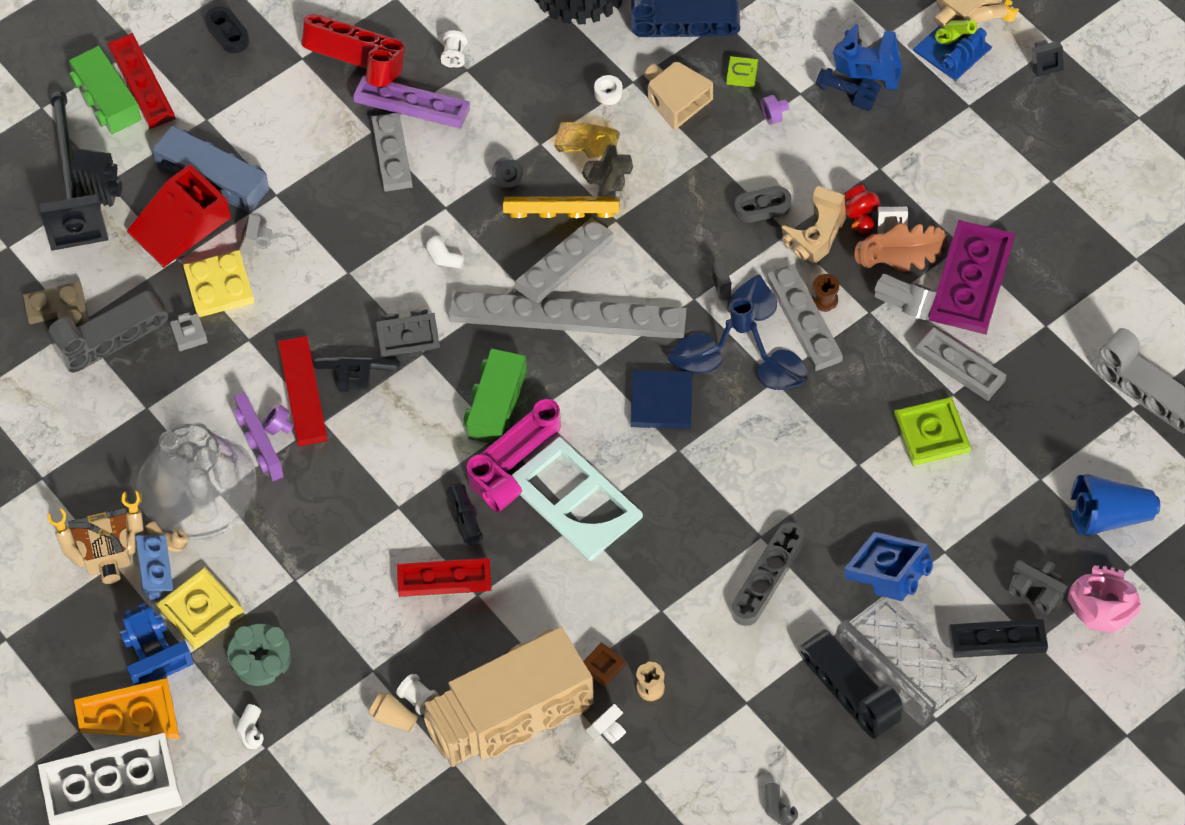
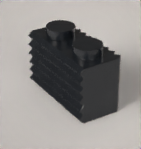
M76 149L70 168L79 197L98 194L100 205L113 206L115 198L121 195L122 181L117 180L118 167L117 164L113 163L111 153Z

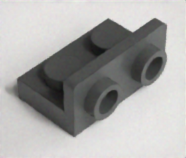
M428 309L411 311L410 317L399 318V314L381 316L382 321L376 322L381 358L440 349L435 313L428 314Z

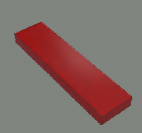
M131 33L108 42V49L132 96L138 103L139 110L149 129L175 120V114L134 34Z
M304 336L278 341L298 447L328 441L308 337Z

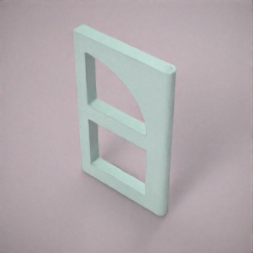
M560 436L512 475L522 489L520 496L589 561L594 559L643 518V513ZM562 454L587 479L557 504L553 505L529 480ZM598 488L625 512L613 520L597 524L580 523L565 516Z

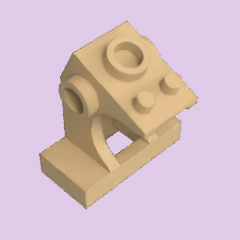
M820 186L816 187L813 194L815 220H818L816 224L807 230H796L785 225L782 226L783 240L785 241L783 245L787 249L792 246L793 252L801 260L805 261L807 259L813 265L829 253L838 229L843 227L846 220L845 195Z

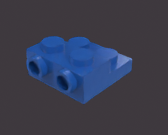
M873 532L844 568L846 579L873 585L874 593L877 596L903 601L908 594L914 595L916 593L918 580L922 575L928 576L931 573L933 560L930 557L928 544Z

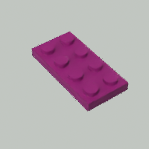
M958 220L937 294L930 311L929 321L987 335L1016 233Z

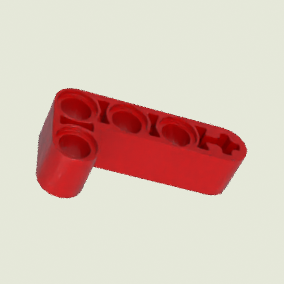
M310 14L304 17L301 45L305 49L366 68V82L372 86H388L401 74L405 44L402 41L322 15Z

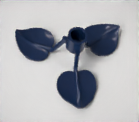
M760 274L745 282L730 297L727 305L731 319L726 320V327L717 345L711 336L695 333L683 338L673 351L668 354L669 361L685 372H693V374L709 373L722 364V355L719 350L724 347L730 329L734 328L739 333H747L751 330L761 357L765 361L757 369L758 379L765 387L773 390H786L801 386L808 380L807 368L801 358L795 353L780 349L775 351L771 357L766 354L755 321L768 319L776 312L777 298Z

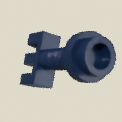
M821 68L815 83L820 85V89L826 90L827 86L842 90L855 96L853 106L867 111L872 109L877 93L881 89L879 83L863 77L859 86L833 76V69L827 68L825 70Z

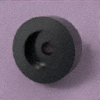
M503 157L495 162L492 168V176L498 184L510 188L516 186L521 181L523 169L513 158Z

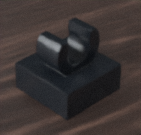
M1046 40L1035 43V47L1032 48L1033 72L1037 77L1064 70L1063 46L1059 41L1048 43Z

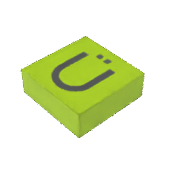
M730 56L726 85L754 88L758 59Z

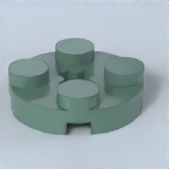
M254 624L248 627L243 626L236 630L234 638L229 644L227 656L231 670L239 676L241 681L249 685L262 686L274 682L275 677L287 671L291 662V649L282 629L267 624ZM258 649L268 652L267 655L261 657V660H256L252 653Z

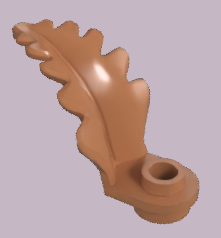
M898 224L885 234H873L864 241H859L855 248V260L866 268H871L877 263L883 262L892 266L900 273H907L910 270L911 263H913L918 269L922 270L925 268V258L934 264L936 262L935 255L938 257L942 256V250L946 248L948 235L940 227L934 230V226H929L923 233L922 224L916 225L910 232L906 224Z

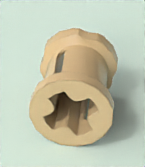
M647 662L640 665L637 669L636 679L638 681L636 689L642 699L654 701L663 695L665 690V674L661 665L656 662Z

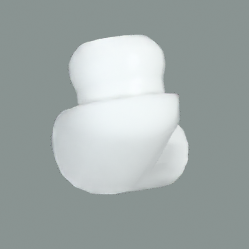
M434 236L427 241V252L436 265L462 269L464 255L450 253L442 237Z
M252 704L246 706L236 727V732L246 748L257 749L264 740L263 734L259 733L255 726L262 711Z

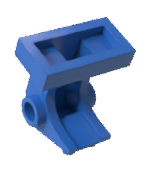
M855 24L851 30H846L844 39L836 44L833 51L837 71L850 78L863 79L864 77L866 79L884 80L886 89L897 90L903 66L896 32L884 31L881 45L875 48L861 47L862 39L859 36L858 24Z
M146 604L138 606V609L123 613L125 619L122 620L124 629L119 631L126 648L132 646L139 659V662L127 667L134 686L163 679L194 664L185 640L171 647L167 644L162 632L167 630L160 613L154 614L152 606L147 608ZM157 639L162 651L146 657L141 646Z

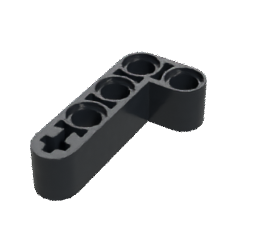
M823 629L798 647L799 654L806 665L869 737L876 739L900 722L903 704L897 692L888 684H884L879 688L828 630Z

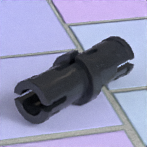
M456 483L449 486L446 493L452 504V516L460 527L464 543L473 545L483 539V534L476 520L477 511L475 506L471 505L465 485Z

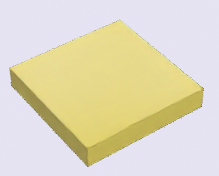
M205 567L156 603V607L194 650L244 613L243 608Z

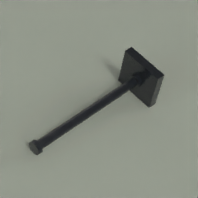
M60 91L54 92L50 96V102L54 106L65 200L39 204L51 251L109 241L98 194L77 197L76 186L70 168L72 154L65 107L68 102L67 95Z

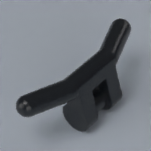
M317 357L312 361L315 369L339 368V392H348L349 389L369 392L371 369L398 371L401 367V363L396 359L374 357ZM350 371L360 372V377H349Z

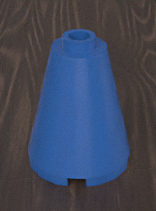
M1090 474L1078 475L1073 483L1070 500H1076V510H1071L1073 527L1079 535L1089 536L1152 521L1160 512V499L1153 490Z

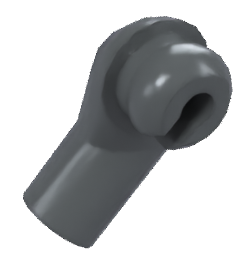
M768 783L764 785L765 813L780 825H792L798 818L797 809L794 806L790 808V805L780 802L779 784Z

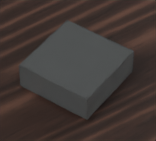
M724 259L713 261L712 279L718 297L721 301L730 299L732 282Z

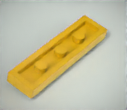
M620 196L504 197L503 213H510L512 218L527 217V213H539L541 218L556 217V213H568V217L571 218L585 217V213H597V217L609 218L614 217V213L620 212Z

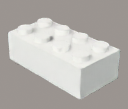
M165 733L38 765L50 825H108L183 805Z

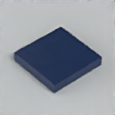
M633 371L631 427L691 429L693 372Z

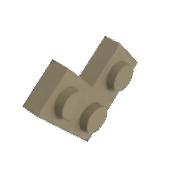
M80 281L23 294L30 325L64 317L71 318L77 328L89 322Z

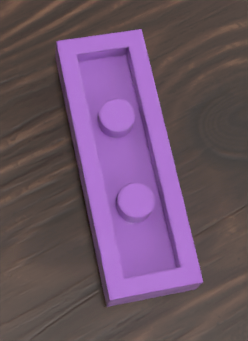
M246 393L234 396L236 409L232 410L237 424L239 426L244 425L247 430L244 436L251 450L256 448L259 454L256 456V460L262 473L268 472L272 482L284 477L280 460Z

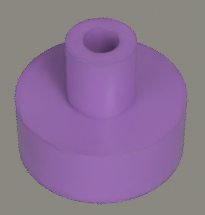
M774 95L760 100L761 109L767 123L773 125L782 122V112L789 110L787 100L777 101Z
M279 403L275 404L263 420V429L271 435H275L279 430L288 434L294 425L287 420L289 410Z

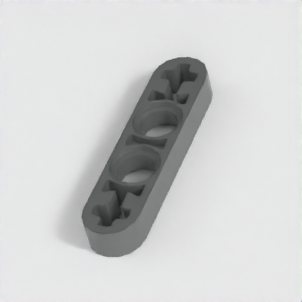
M786 522L777 529L732 604V617L739 625L750 626L759 619L800 552L804 543V530L797 523ZM791 534H794L795 539L789 541L787 550L783 548L785 536L789 537ZM771 556H779L784 560V564L774 568L768 565L767 559ZM757 580H765L770 587L764 592H759L752 587V584ZM751 597L753 599L751 612L747 611L745 615L741 614V608H746Z

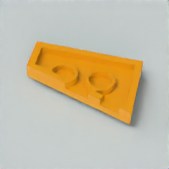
M168 678L74 700L81 733L149 737L165 733L166 738L180 739Z

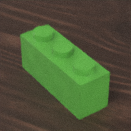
M99 46L69 60L72 70L69 73L70 80L75 88L80 87L82 89L81 95L88 107L93 106L96 110L94 115L101 127L106 126L112 135L142 120L138 103Z
M491 348L488 359H483L480 367V376L482 378L480 384L475 383L471 400L474 402L471 409H466L463 419V426L467 427L468 439L493 444L508 431L527 373L526 356Z

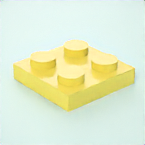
M240 250L183 264L196 314L198 313L199 317L254 303Z

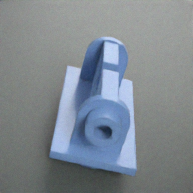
M136 535L135 540L142 591L148 595L150 600H156L161 597L163 591H173L166 536Z

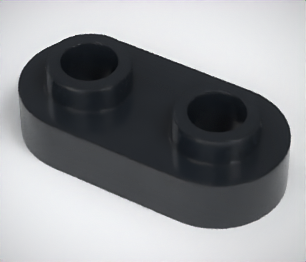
M218 6L206 13L207 29L225 51L239 53L248 47V32L231 10Z

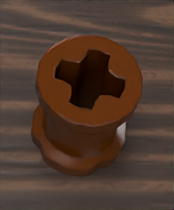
M830 274L819 275L813 282L814 293L812 299L819 311L828 312L836 308L838 304L839 281Z

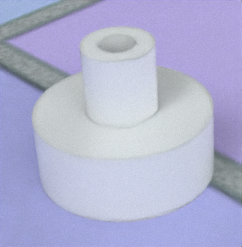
M612 75L598 78L594 84L596 100L605 105L617 103L623 95L622 82Z

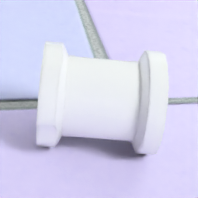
M455 30L444 33L443 43L445 47L440 58L443 65L459 68L465 64L463 51L468 41L466 34Z
M410 674L402 681L396 694L400 698H406L416 707L415 711L419 715H423L425 713L424 702L433 700L439 694L435 690L430 691L419 681L420 677L417 674Z

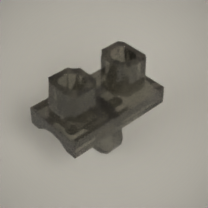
M607 145L600 161H588L582 168L583 178L589 184H598L599 192L597 196H608L610 191L623 190L625 186L624 174H631L633 169L631 155L617 154L616 145Z

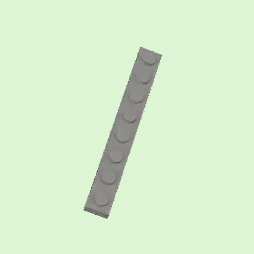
M452 291L449 311L450 322L673 339L684 338L687 308L556 298H543L536 304L526 296Z

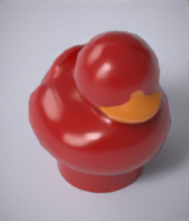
M862 184L844 194L847 202L845 204V211L848 218L855 219L851 229H855L861 235H867L874 229V221L867 214L871 211L878 212V207L881 205L878 195L872 191H867Z

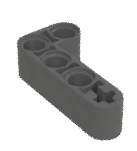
M145 291L78 328L71 318L64 317L58 319L50 326L48 334L53 349L69 372L75 373L160 328L168 320L169 314L152 291Z

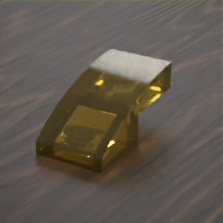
M562 122L560 123L554 146L558 152L584 151L588 158L613 157L620 133L616 129L600 125Z

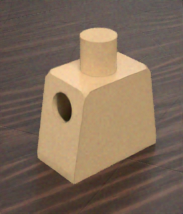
M674 62L664 71L656 64H652L644 74V77L650 81L648 84V99L674 130L713 100V82L679 62Z

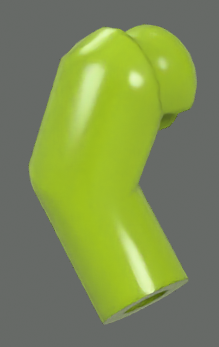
M974 20L950 21L943 28L936 31L935 39L943 45L952 44L963 34H974L977 30V24Z

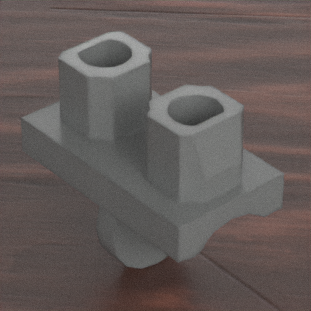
M1018 560L1013 569L1008 593L1022 600L1028 591L1038 595L1034 606L1037 610L1047 615L1055 606H1062L1068 586L1060 582L1062 576L1053 572L1056 565L1055 562L1049 560L1045 566L1034 562L1032 566H1029Z

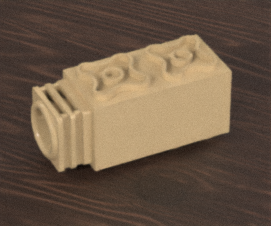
M561 626L555 630L549 629L542 632L532 641L518 644L509 653L448 682L449 691L441 696L434 697L431 701L424 702V720L435 746L443 758L448 760L451 767L476 755H479L481 760L488 757L494 758L504 753L513 745L529 741L535 733L545 728H555L565 719L586 712L594 704L592 675L563 627Z

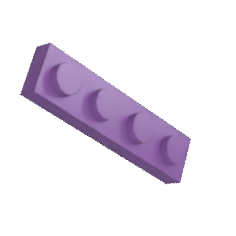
M363 75L354 93L355 103L395 113L399 112L403 115L460 129L470 111V101L393 82L385 87H376L366 82L365 75Z

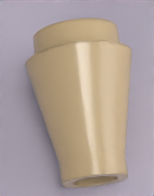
M382 692L377 695L368 713L374 717V721L405 730L408 733L412 730L418 718L417 715L408 710L390 693L386 695Z

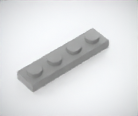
M591 217L515 281V289L538 304L613 240L614 233Z
M791 264L767 273L766 280L814 370L818 371L842 362L843 355L795 265Z

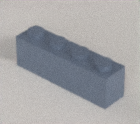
M171 126L152 149L157 167L172 175H176L191 164L227 199L228 203L249 214L269 191L267 174L262 168L243 162L237 155L233 153L228 154L218 149L213 143L204 142L196 138L187 130H180Z

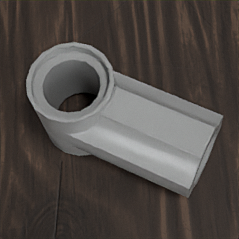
M883 274L875 287V298L902 308V312L922 320H927L937 294L936 291L915 283L910 284L888 274Z

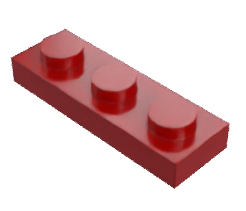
M490 558L397 564L399 597L492 591Z

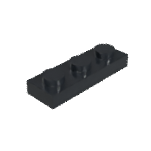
M1043 619L950 624L948 630L953 658L1046 653L1048 649Z

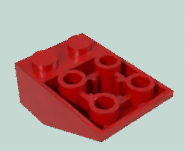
M189 164L167 180L128 228L127 233L164 268L231 219L227 199Z

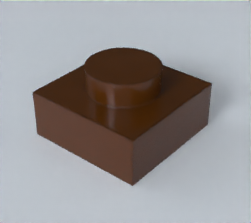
M602 642L583 661L592 678L603 687H606L626 666L625 660Z

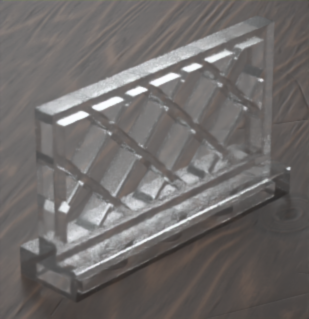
M881 597L850 622L846 619L837 626L834 636L836 640L879 687L888 684L897 692L903 704L902 709L922 727L931 720L932 715L977 679L978 675L960 658H953L952 651L894 599ZM887 605L896 614V619L879 618V610ZM861 624L873 625L874 636L863 635L856 628ZM879 626L895 627L896 638L879 637ZM901 628L913 629L918 634V640L901 639ZM880 645L896 646L897 657L885 656L880 651ZM902 647L918 648L919 659L902 657ZM924 649L936 650L940 654L941 661L924 659ZM902 665L919 667V678L908 677L902 671ZM924 667L941 669V680L924 678ZM946 670H957L965 678L961 681H949L946 678ZM925 686L941 688L942 696L934 701L925 693Z

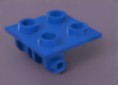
M938 26L914 47L913 51L951 79L957 81L989 52L992 46L985 42L987 33L983 28H978L974 34H963L952 44H940L935 39L936 31L941 28Z

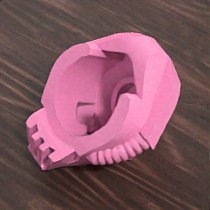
M1094 565L1092 574H1085L1072 584L1067 600L1077 617L1084 622L1088 629L1111 633L1127 625L1140 613V596L1135 586L1129 581L1124 580L1125 573L1123 570L1116 572L1115 568L1108 570L1106 566H1103L1102 569H1099V566Z

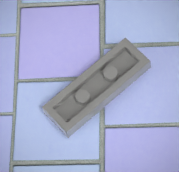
M400 113L372 116L384 192L412 188Z
M934 327L916 346L915 354L987 401L1006 381V374Z

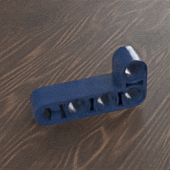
M631 0L632 33L638 37L733 36L741 28L740 5L736 0Z

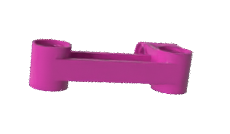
M551 399L538 401L529 414L480 455L471 457L467 462V476L470 488L495 512L500 513L522 493L518 482L507 472L548 437H553L560 431L561 417L557 402ZM543 417H552L549 420L542 419ZM478 472H486V473H487V474L482 475V476L475 475V474H477Z

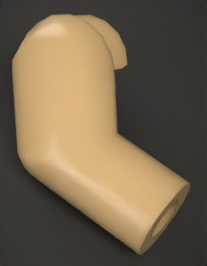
M156 521L149 523L144 528V532L147 535L166 536L167 548L170 552H179L187 546L188 536L182 530L172 534H165Z

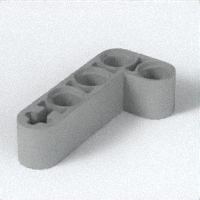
M1125 328L1118 329L1099 351L1096 364L1097 372L1108 383L1179 432L1185 434V387L1138 355L1140 342L1135 334Z

